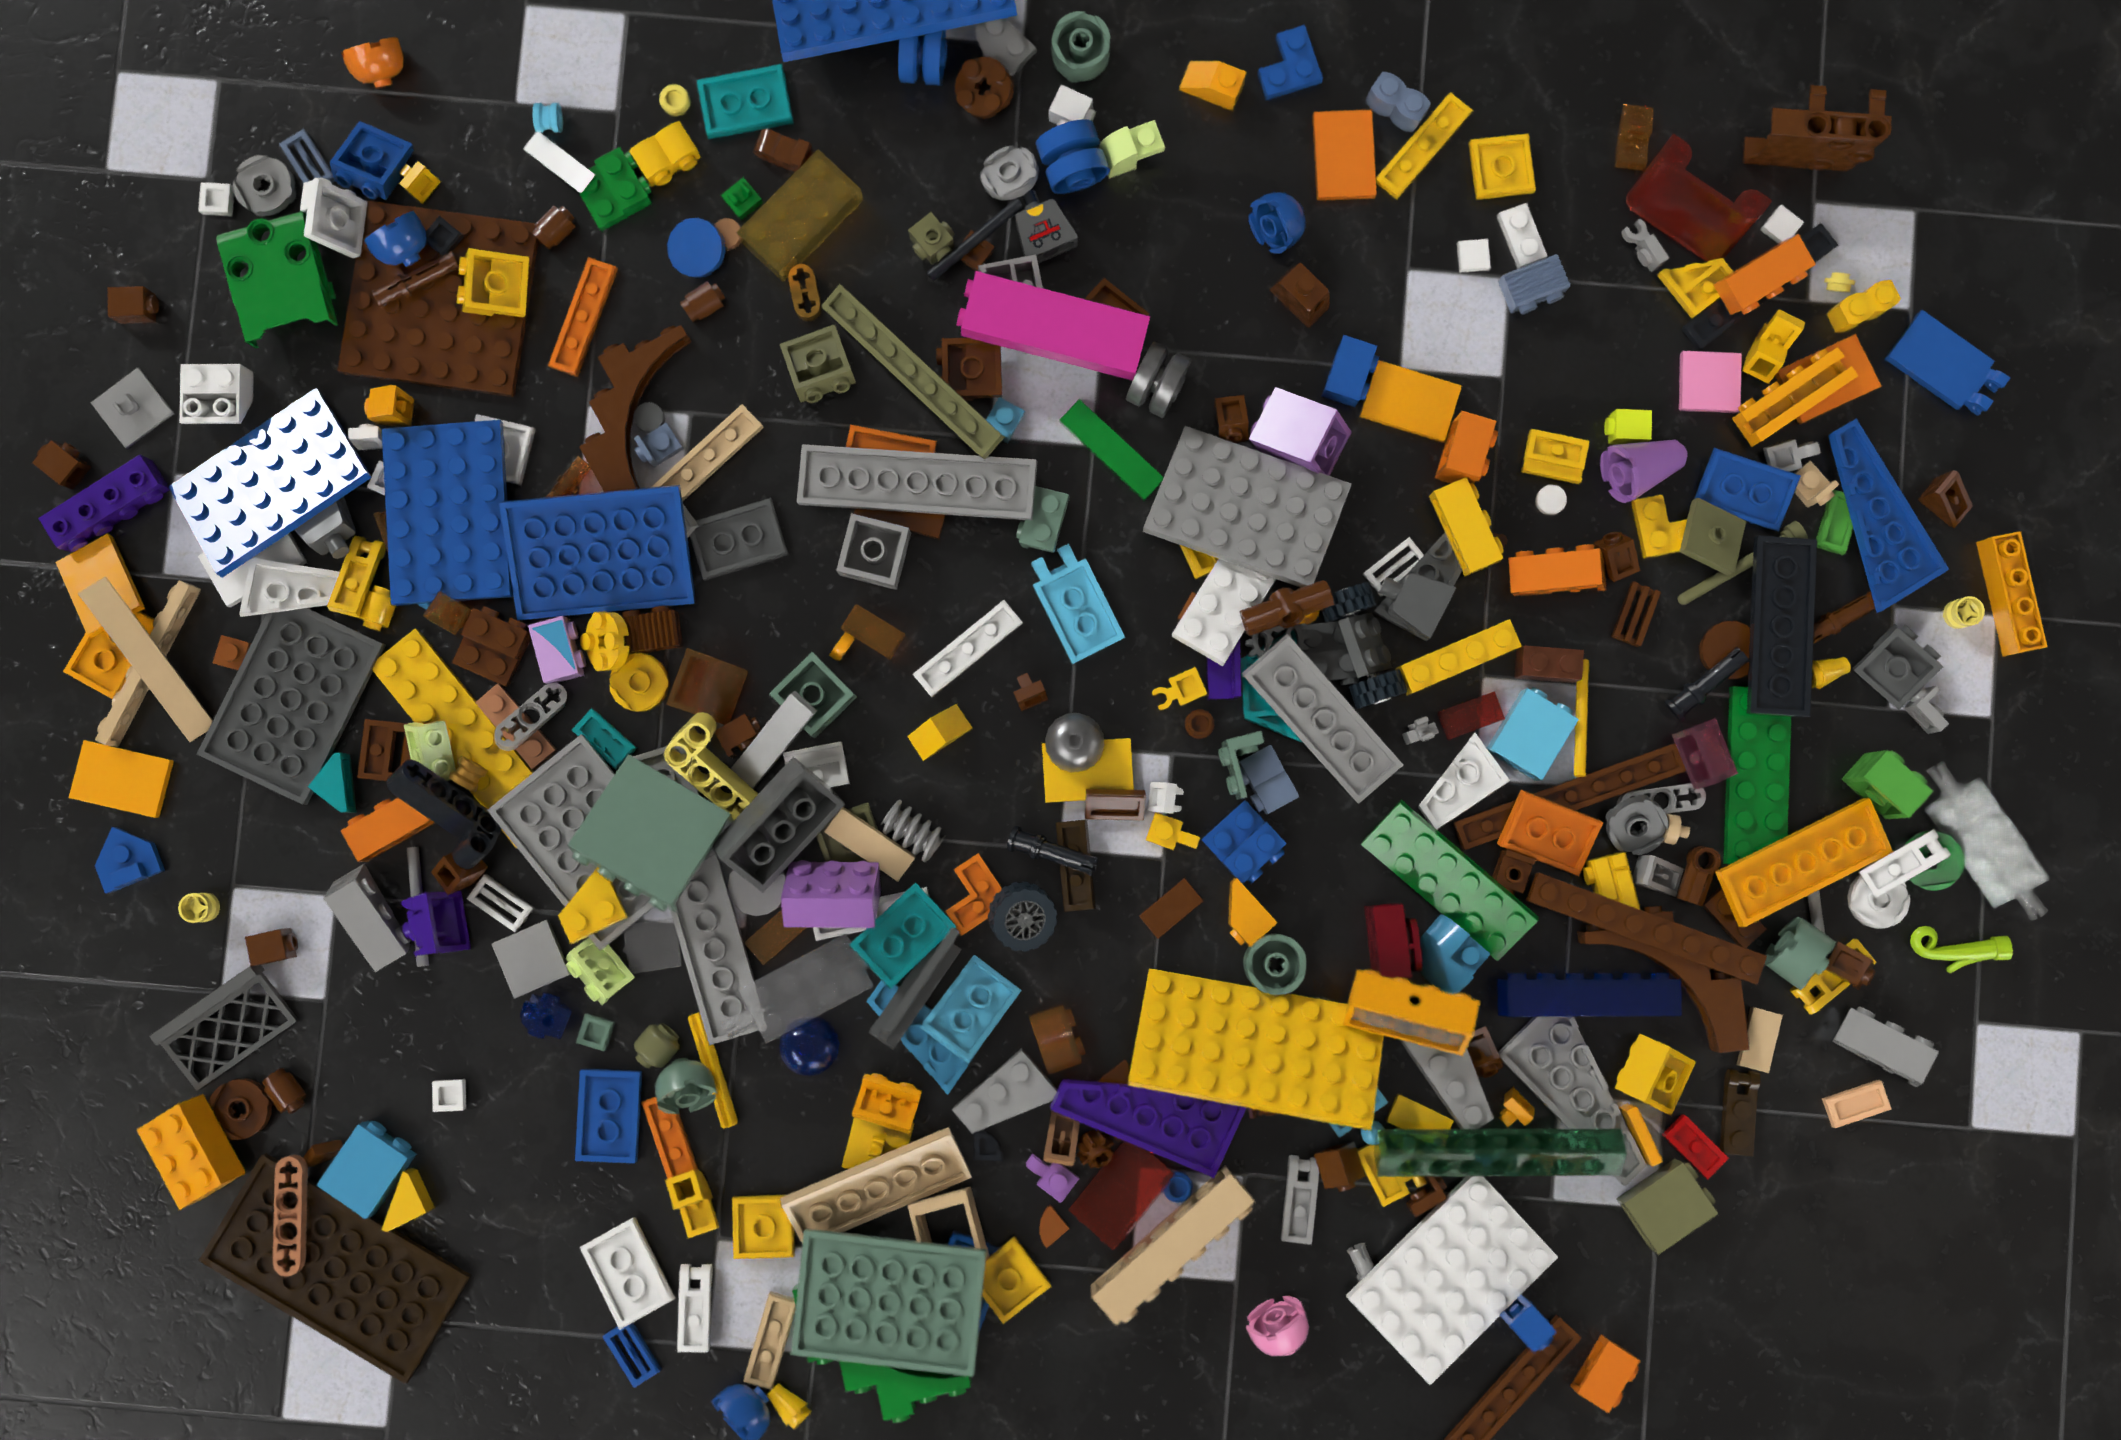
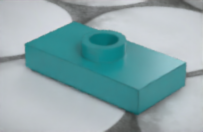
M593 708L572 729L577 736L583 734L601 757L616 770L620 768L628 754L631 756L637 749L632 742Z

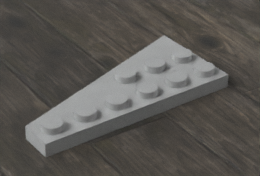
M1558 992L1498 1052L1499 1056L1506 1066L1622 1185L1627 1186L1646 1166V1163L1631 1132L1628 1131L1620 1115L1621 1112L1608 1090L1609 1087L1578 1029L1579 1026L1575 1018L1572 1017L1565 1003L1566 1000L1562 992Z

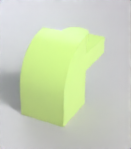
M1153 120L1131 129L1126 126L1111 133L1101 141L1099 149L1104 151L1110 168L1108 177L1112 178L1136 169L1138 160L1164 151L1165 146L1156 122Z

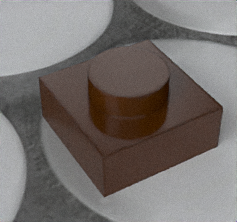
M971 230L963 241L970 237L974 231ZM983 240L960 261L974 271L979 272L978 266L984 265L995 251V246Z

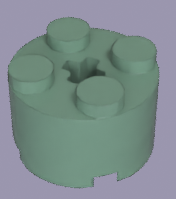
M1075 11L1065 15L1057 23L1052 36V59L1055 67L1071 82L1087 81L1100 75L1107 67L1110 55V32L1107 25L1100 17L1085 14L1083 11Z
M1795 917L1778 933L1781 938L1777 944L1771 943L1765 953L1767 956L1765 965L1801 990L1809 982L1814 972L1819 975L1826 969L1829 964L1826 956L1832 951L1836 942L1808 921Z
M1276 933L1265 934L1251 947L1248 946L1243 958L1244 971L1251 984L1262 992L1272 995L1287 994L1295 990L1304 980L1306 955L1302 947L1292 938ZM1270 958H1281L1278 971L1273 968L1269 970L1268 967L1271 965Z

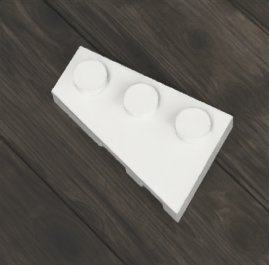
M251 558L240 608V617L326 606L340 572Z
M1474 733L1418 808L1427 821L1438 830L1509 783L1510 779L1478 735Z

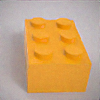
M204 1094L175 1105L137 1129L179 1210L206 1198L246 1173Z

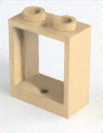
M971 1186L907 1205L916 1240L932 1243L925 1213L964 1203L975 1248L987 1249ZM987 1250L986 1260H988V1259L990 1258V1257H989L988 1250Z

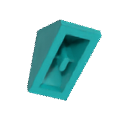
M334 753L309 784L308 788L339 812L357 813L350 754Z

